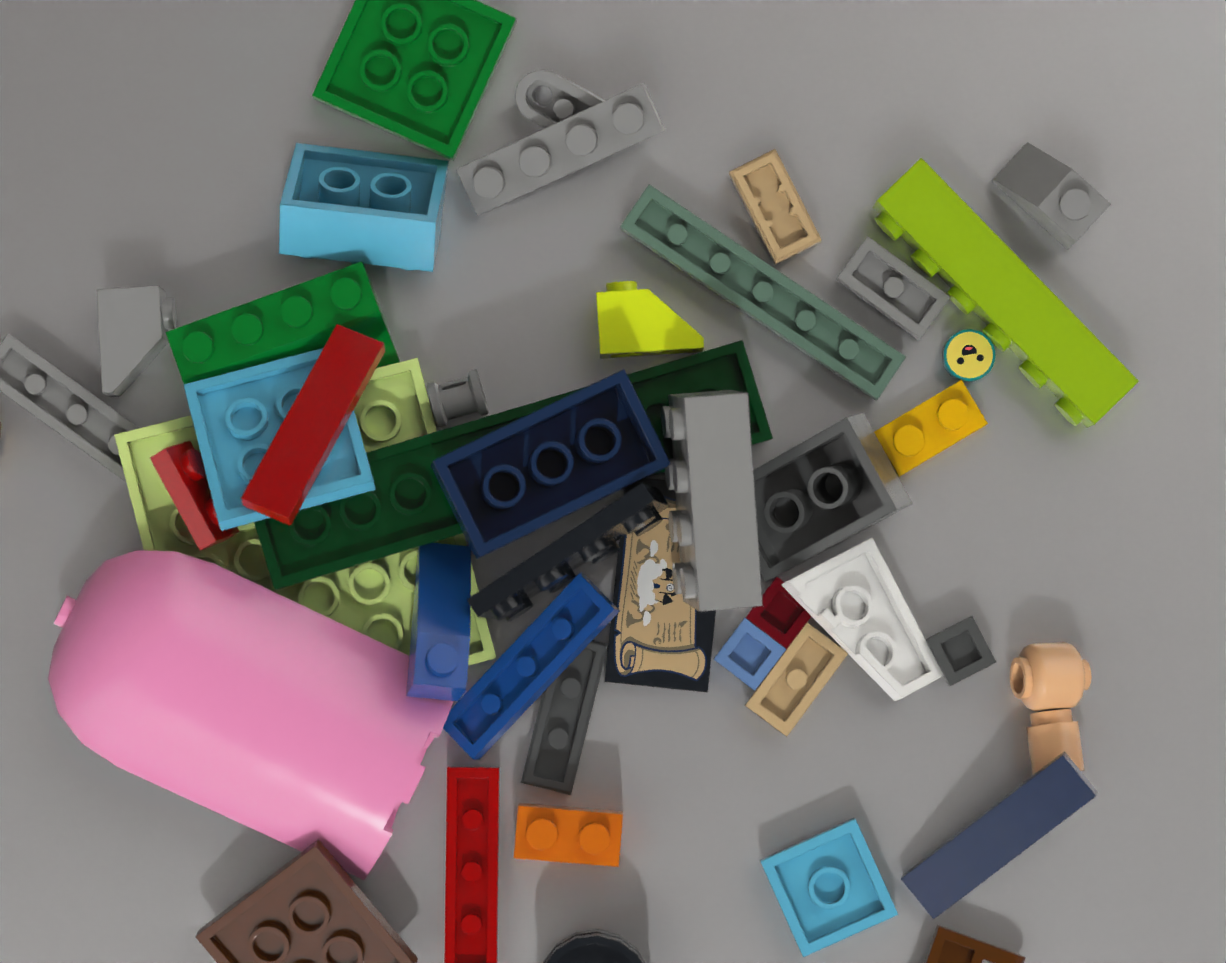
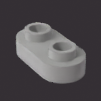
M537 70L527 74L519 82L515 93V100L519 111L526 118L544 128L605 101L596 94L550 70ZM539 86H546L552 92V100L548 105L538 103L535 98V92Z

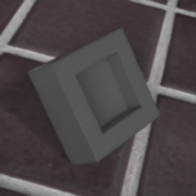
M973 616L925 639L948 686H952L996 663Z

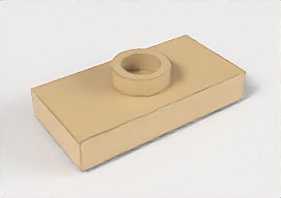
M776 149L729 172V176L774 265L821 243L822 239Z

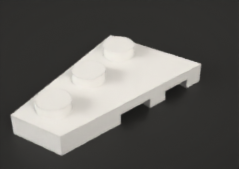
M873 537L781 584L894 701L902 699L944 676Z

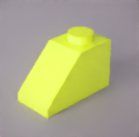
M636 281L607 283L606 292H596L600 359L703 352V336L649 289L637 290Z

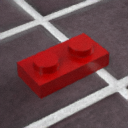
M191 441L165 448L150 457L200 551L224 542L240 532L237 527L221 531L202 456L193 447Z

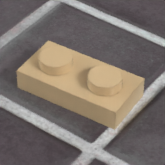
M806 623L744 706L787 737L848 653L812 625Z

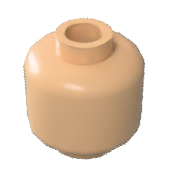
M1066 642L1029 644L1022 649L1018 657L1013 659L1010 667V685L1014 696L1021 699L1023 704L1033 711L1071 709L1077 706L1083 696V691L1088 690L1091 684V669L1088 661L1081 658L1075 646Z

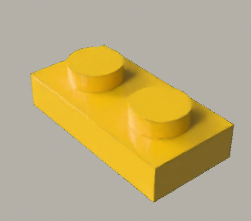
M960 380L874 431L898 477L988 423L965 384Z

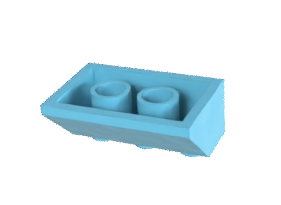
M296 143L280 202L279 254L294 255L306 259L319 258L345 261L353 264L362 261L363 264L396 267L408 271L422 270L433 272L440 240L449 161Z

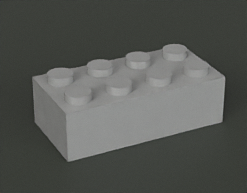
M720 390L669 394V406L661 408V424L664 438H671L673 458L668 459L671 465L665 468L667 489L675 490L676 511H669L670 538L672 542H679L680 563H673L672 566L675 594H682L683 602L698 611L763 606L748 393Z

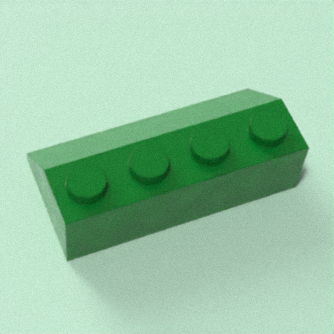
M362 261L165 332L184 384L324 348L337 324L384 343L385 353L377 368L400 362L369 273Z

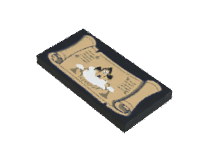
M644 478L624 488V495L641 483H645L658 488L670 506L660 512L663 521L640 536H636L633 532L619 540L620 549L617 555L613 604L620 612L610 623L604 682L708 692L716 610L698 611L683 602L682 594H675L672 566L673 563H680L679 542H672L669 533V511H676L675 490L667 489L666 480Z

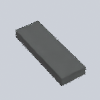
M592 640L543 692L521 783L571 795L608 648L607 643Z

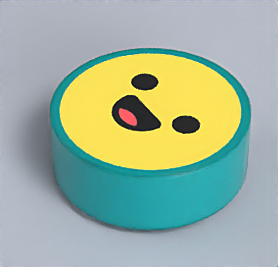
M972 329L959 331L946 342L943 348V365L946 371L956 380H962L963 382L977 381L987 375L994 365V345L980 331Z

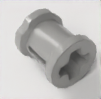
M477 369L469 371L468 377L441 385H437L435 382L427 383L429 398L439 427L447 425L449 419L478 412L481 416L489 414Z

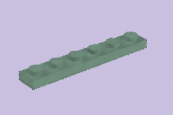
M650 184L620 226V230L875 401L878 400L906 358L905 355Z

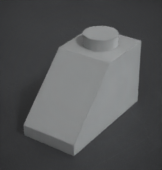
M1028 142L992 180L995 185L1067 250L1080 239L1111 205L1109 201L1072 168Z
M160 286L97 289L102 393L109 397H120L169 343L165 332L168 329H176L174 298H166V291Z

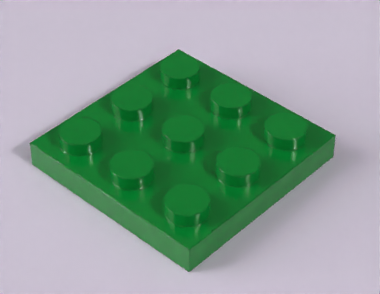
M355 0L312 97L321 103L454 161L517 20L515 17L476 0Z

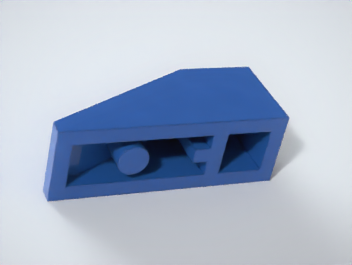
M430 543L418 547L407 697L459 701L467 688L471 606L467 601L471 597L470 546Z

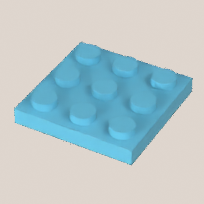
M323 348L184 384L221 531L271 518L243 506L241 497ZM354 410L299 510L376 490Z

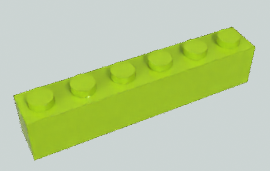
M922 158L875 202L873 209L879 215L874 220L878 226L894 241L900 236L914 250L910 255L913 262L930 278L936 273L950 287L946 292L951 297L950 300L966 315L972 310L987 325L982 329L983 333L1002 352L1009 347L1023 362L1018 367L1021 373L1035 387L1040 389L1045 385L1059 399L1054 405L1071 424L1077 426L1081 422L1086 428L1095 425L1139 382Z

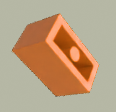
M519 803L514 858L619 867L623 811Z

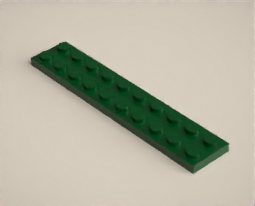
M743 340L627 374L668 459L673 458L671 438H664L661 408L669 406V394L720 390L748 393L751 446L773 439ZM583 388L367 452L366 455L376 490L299 510L291 526L273 518L254 522L274 590L463 534L430 466L432 461ZM663 469V470H661V471H659V472H657V473H655V474H653V475H650V476H648V477H651V476H654V475H658V474L664 473V472H665V469Z

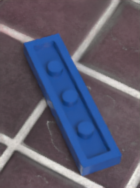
M579 573L452 707L443 729L473 760H480L620 610L586 575Z

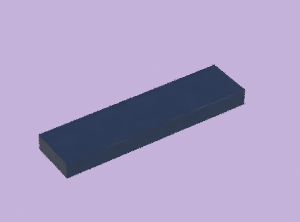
M1064 751L904 873L901 880L930 916L935 919L1095 798L1098 792Z

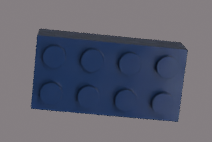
M625 369L433 460L430 466L477 560L653 475L671 464Z

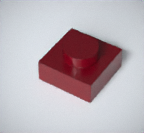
M775 577L762 594L763 606L753 607L745 618L787 649L812 616L781 585L784 581Z

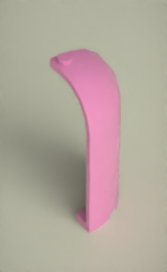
M136 550L106 560L85 581L77 599L66 596L53 623L62 627V630L53 648L48 680L59 715L82 744L125 771L299 851H304L319 839L347 873L363 880L366 879L393 834L392 826L401 803L409 804L426 768L420 765L434 738L440 736L453 701L406 696L409 655L223 567L176 551Z

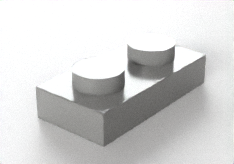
M868 236L836 278L838 282L918 341L951 298Z

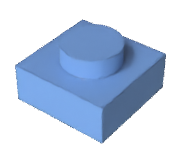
M744 618L713 660L755 691L786 649Z

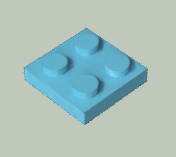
M855 818L760 860L803 957L898 915Z

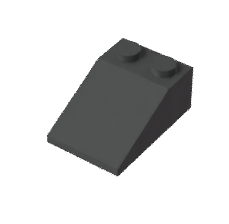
M864 413L839 421L753 470L760 573L765 582L913 504Z

